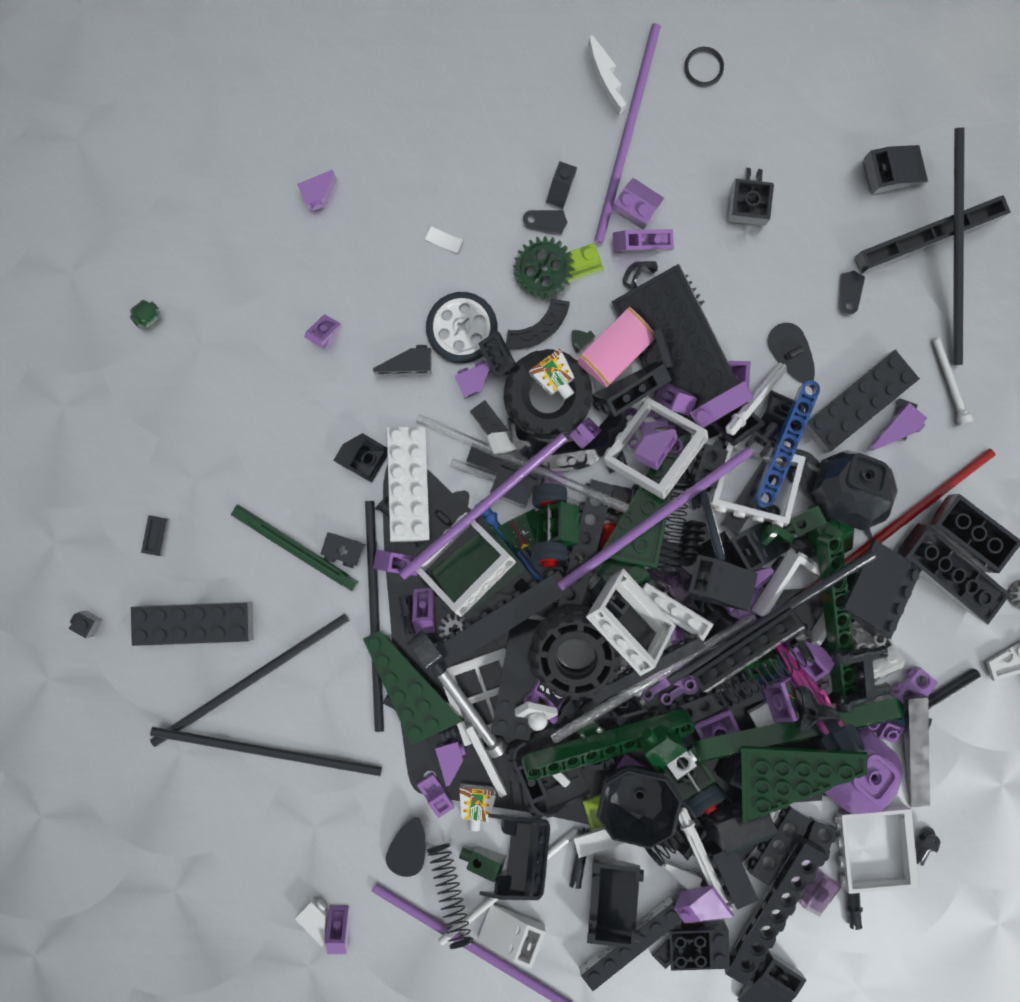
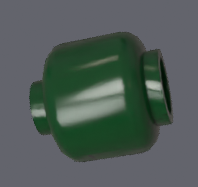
M141 300L130 309L131 315L129 317L138 328L147 329L158 321L159 308L153 301L149 303L146 300Z

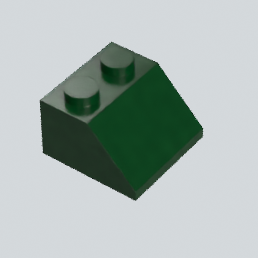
M828 518L826 519V524L805 533L816 556V540L822 533L841 538L844 554L853 549L854 528Z

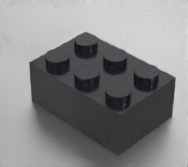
M714 841L707 843L708 851L706 853L729 904H734L738 910L758 901V897L738 853L727 855Z

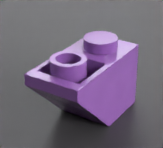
M485 360L476 363L475 367L470 370L468 368L461 369L457 372L458 375H455L464 399L482 392L490 373L489 364Z

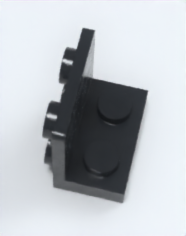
M499 331L478 343L480 351L486 358L489 369L495 377L508 375L510 370L517 366Z

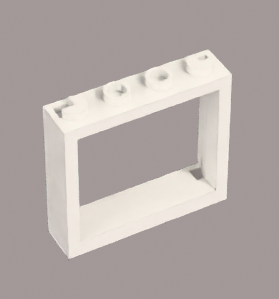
M648 397L645 402L639 405L635 416L628 420L624 431L617 435L613 446L606 450L604 461L609 468L665 500L707 441L708 433L706 429ZM650 411L659 414L694 434L659 484L616 459Z
M741 441L735 446L727 442L725 450L728 451L725 462L730 459L732 450L740 452L745 449L746 442ZM752 444L750 447L753 452L752 456L759 457L764 447ZM770 448V451L764 457V459L769 460L773 448ZM794 454L790 465L795 466L796 469L784 516L719 500L726 474L719 479L717 488H715L711 503L712 507L720 513L732 512L733 516L739 518L751 517L752 521L758 523L766 521L777 524L781 528L787 526L790 522L806 457ZM776 458V462L783 463L781 458Z
M467 512L459 516L454 524H456L461 518H463L467 514ZM474 520L420 566L416 572L462 618L516 561ZM472 525L501 556L454 603L425 571Z
M788 551L752 608V611L761 617L770 613L799 565H802L820 578L819 565L813 561H807L808 557L801 552L796 554ZM824 612L811 631L813 636L812 644L820 646L826 637ZM803 634L794 639L798 642L801 640L805 641L809 639V636L807 637Z
M624 568L609 578L586 616L640 676L656 667L676 627ZM615 589L656 632L647 651L605 607Z
M906 805L886 806L880 812L849 814L845 810L836 811L837 817L834 818L835 827L838 829L836 843L837 847L840 848L838 864L842 868L840 883L849 894L919 888L911 808ZM898 814L904 877L852 881L846 819Z

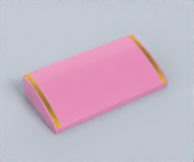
M629 307L579 356L577 363L607 388L656 339L654 332Z

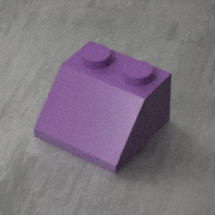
M632 178L620 193L612 210L644 230L663 202L664 197L635 178Z

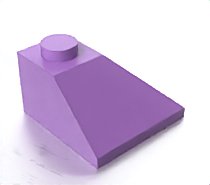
M714 886L681 891L674 910L684 923H701L733 918L734 916Z

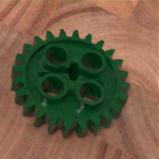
M544 236L543 241L536 237V243L529 240L530 246L528 247L523 244L524 252L518 250L521 256L520 258H514L518 264L513 265V268L518 269V271L513 275L520 277L516 280V283H523L520 289L525 290L527 288L526 294L530 295L533 292L534 298H537L538 294H540V299L544 300L545 294H547L549 299H552V293L559 296V289L565 292L564 284L570 286L567 279L574 278L570 272L575 271V268L570 265L575 261L568 259L572 256V253H565L568 247L566 245L561 247L562 242L560 240L555 244L554 237L549 242L546 236ZM541 250H545V257L543 259H538V252ZM554 253V256L549 260L550 255ZM560 260L561 267L554 270L553 263ZM543 265L546 266L548 269L545 271L542 270L540 267ZM534 266L535 273L528 276V268ZM545 277H550V284L547 286H543V279Z

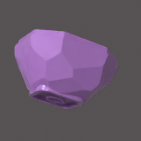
M856 729L863 740L865 752L868 753V775L854 778L846 784L842 783L834 786L831 790L824 793L849 814L877 813L882 811L897 796L903 772L899 757L895 751L870 729Z

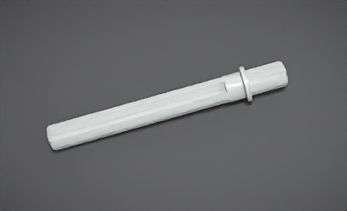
M778 363L752 394L754 399L748 401L749 403L744 405L738 413L732 415V420L726 426L728 434L735 435L740 427L746 425V420L787 371L785 364Z
M682 807L678 818L681 824L680 829L684 831L708 886H714L725 903H727L726 895L694 827L695 822L691 820L687 809Z

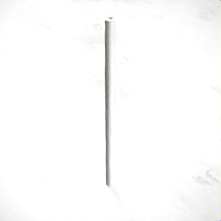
M575 828L548 849L547 860L579 834ZM489 897L461 921L471 923L499 899ZM458 923L448 931L462 927L467 923ZM459 932L445 933L438 941L443 946Z

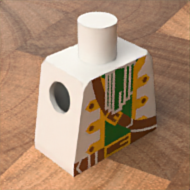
M560 348L529 370L530 376L550 395L559 391L565 400L574 393L568 385L574 379V375Z
M460 784L461 819L469 820L468 830L478 832L480 831L481 821L489 822L490 817H488V813L492 812L497 791L495 787Z

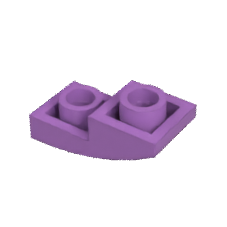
M896 721L863 727L877 733L879 738L895 744L905 730V727Z

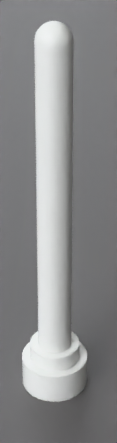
M935 337L933 344L958 411V418H956L958 426L974 421L973 416L965 409L940 338Z

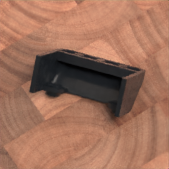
M488 813L490 818L502 819V832L506 835H511L507 875H501L496 879L494 891H480L479 895L499 900L541 899L545 888L550 837L549 822L546 819Z

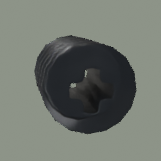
M690 520L683 523L686 529L682 530L681 533L685 536L681 537L680 540L684 543L678 546L683 551L677 552V554L682 556L681 560L696 563V557L698 555L702 556L697 550L703 549V546L698 543L705 541L700 535H705L706 531L701 528L707 527V524L701 521Z

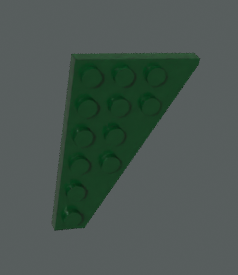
M742 746L743 823H748L757 817H763L770 812L786 808L797 801L806 800L812 795H818L831 790L832 787L839 784L851 782L854 778L868 775V753Z

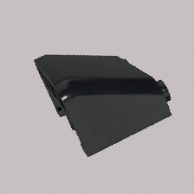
M594 855L587 943L635 949V942H639L640 929H636L639 882H643L644 870L640 869V865Z

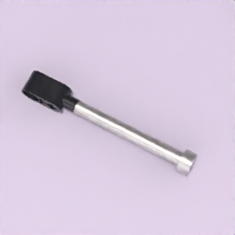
M421 630L406 643L426 670H432L487 744L486 751L491 758L499 757L505 752L507 745L502 738H496L494 734H491L487 724L441 663L444 660L442 655L425 632Z

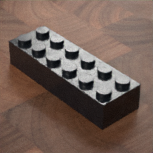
M895 349L883 356L811 415L805 430L824 453H829L920 378Z
M253 602L131 607L132 646L249 642L254 640Z

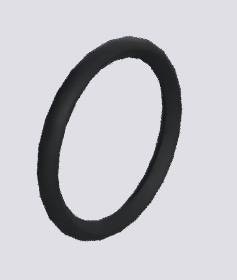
M698 47L692 50L685 60L686 75L697 85H712L723 75V58L713 48ZM699 51L712 52L720 61L719 74L711 81H698L689 72V60Z

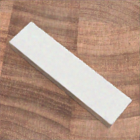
M647 582L644 584L642 589L672 622L691 634L698 633L701 640L704 641L714 624Z
M470 722L467 723L466 732L499 797L507 795L506 787L490 755L486 751L482 739Z

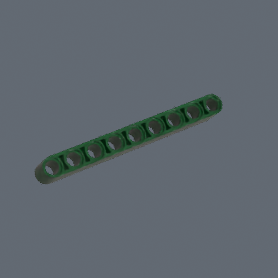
M827 533L820 534L816 540L820 581L845 566L842 539ZM847 577L822 592L828 654L831 658V652L835 650H854L851 616L841 608L848 594ZM835 663L830 671L833 694L840 698V696L856 693L855 663L847 665L845 663Z
M676 710L528 753L522 757L521 763L527 779L532 781L640 750L642 747L639 740L642 738V732L646 728L653 730L657 726L663 725L684 737L690 735L695 730V726L686 710Z

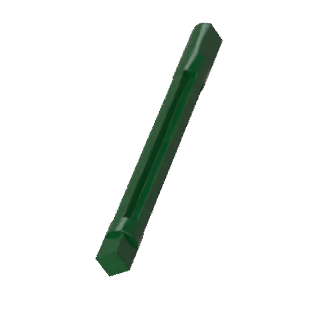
M239 504L232 511L231 516L341 586L353 591L359 581L349 576L340 568Z

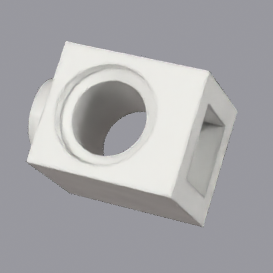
M686 751L667 766L675 778L679 780L697 767L695 764L697 759L691 751ZM680 758L687 759V768L680 769L677 766V761Z

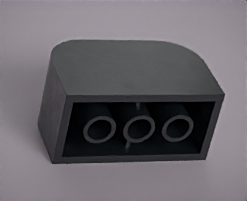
M961 494L947 495L926 523V525L931 526L987 573H1000L1020 546L1019 538Z

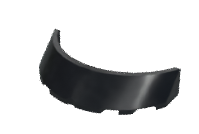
M625 411L615 417L608 415L599 426L602 431L584 448H580L575 441L566 442L539 466L553 471H570L572 469L579 470L594 464L595 461L604 456L609 447L613 446L617 435L624 431L626 427ZM507 418L512 442L527 459L530 460L549 444V442L540 441L527 435L515 425L512 418Z

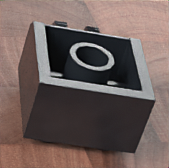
M747 167L744 179L735 178L733 181L728 222L763 226L769 222L774 183L762 182L763 169L757 170L756 181L750 180L751 168Z

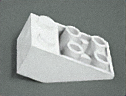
M857 621L851 623L854 650L863 647L872 649L882 645L886 646L888 653H883L888 654L887 658L873 660L874 683L903 668L905 660L891 639L869 634Z
M493 904L489 907L477 941L512 962L532 969L546 933L545 924Z

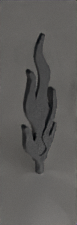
M774 437L770 440L773 448L777 441ZM796 449V455L806 457L799 489L803 496L818 505L812 495L818 473L810 469L807 463L819 469L820 462L809 452ZM791 465L785 476L790 483L793 481L792 472L795 473L796 469L795 466ZM870 528L864 530L867 537L871 539L872 533Z

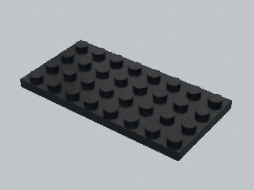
M680 264L673 266L611 301L619 317L631 307L650 326L653 332L660 328L664 330L675 365L666 368L672 380L669 384L697 398L693 410L740 384ZM656 339L638 356L643 367L654 362L663 363ZM675 412L683 416L684 418L690 420L691 422L695 423L691 414L690 416ZM677 426L675 429L678 437L690 433L680 426Z

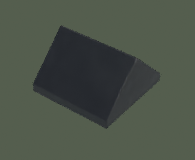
M501 464L490 494L517 470ZM530 475L525 476L500 499L525 509L537 478Z
M617 693L600 702L602 707L620 727L639 722L648 713L634 695L625 693L621 695Z

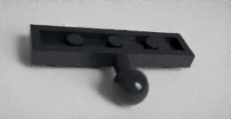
M761 461L734 504L755 509L757 505L754 503V495L767 462ZM772 475L768 477V481L770 484L775 478ZM776 505L764 508L758 507L764 512L780 515V509ZM728 512L720 525L737 535L749 517L739 518L733 516L732 512Z

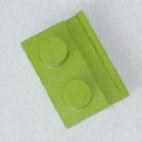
M595 243L569 251L572 253V256L568 259L575 261L570 266L574 267L575 271L570 272L574 278H568V282L604 270Z

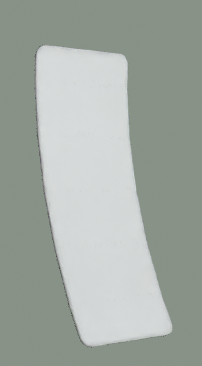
M432 226L425 240L455 253H458L463 239Z

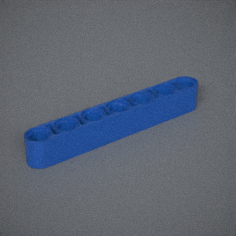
M809 380L797 390L755 492L754 503L758 507H768L776 501L820 393V385L816 381ZM806 386L812 389V395L806 393ZM798 404H802L805 407L804 413L798 410ZM791 422H795L798 425L797 431L792 430ZM784 439L790 442L791 446L789 449L783 446ZM777 457L783 460L782 467L777 466ZM770 475L775 477V485L769 483L768 477ZM762 493L767 494L769 498L767 503L762 502Z

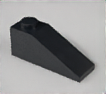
M416 345V348H410L374 367L373 372L375 375L432 373V350L427 348V345Z

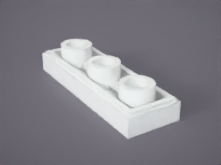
M510 431L491 433L487 436L489 448L494 454L519 451L512 442Z

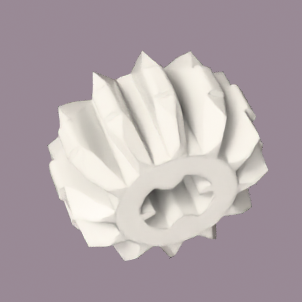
M456 613L454 619H452L451 614H448L449 622L444 618L441 620L446 626L441 625L438 627L440 630H445L439 636L443 637L452 633L453 631H450V628L454 624L458 625L457 628L460 627V631H462L461 626L464 625L463 621L466 617L463 616L458 620L459 615Z

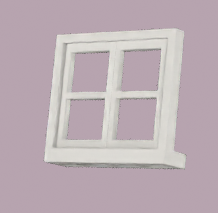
M505 647L455 664L446 669L456 683L455 675L472 669L476 670L483 692L468 697V700L473 704L486 699L492 718H494V710L490 697L498 695L499 687L487 691L479 667L499 660L503 669L506 653ZM445 689L450 705L464 719L463 722L457 724L464 746L470 745L472 742L466 732V724L470 721ZM491 723V724H488L487 726H488L489 729L491 730V729H492V723Z

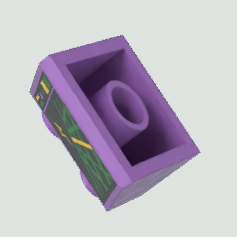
M781 677L779 682L773 680V685L769 686L766 684V689L763 690L774 722H795L801 717L802 704L797 697L796 687L791 677H786L785 679Z

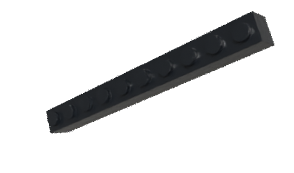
M698 633L691 634L685 640H680L677 644L667 647L654 669L640 676L633 667L627 668L618 674L610 687L605 691L598 692L597 696L591 698L596 705L704 649L705 646Z

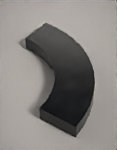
M551 299L546 314L538 323L521 330H508L506 338L508 349H528L549 339L562 325L567 315L570 301Z

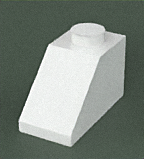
M314 896L298 912L295 920L322 947L325 944L328 910L326 909V904Z

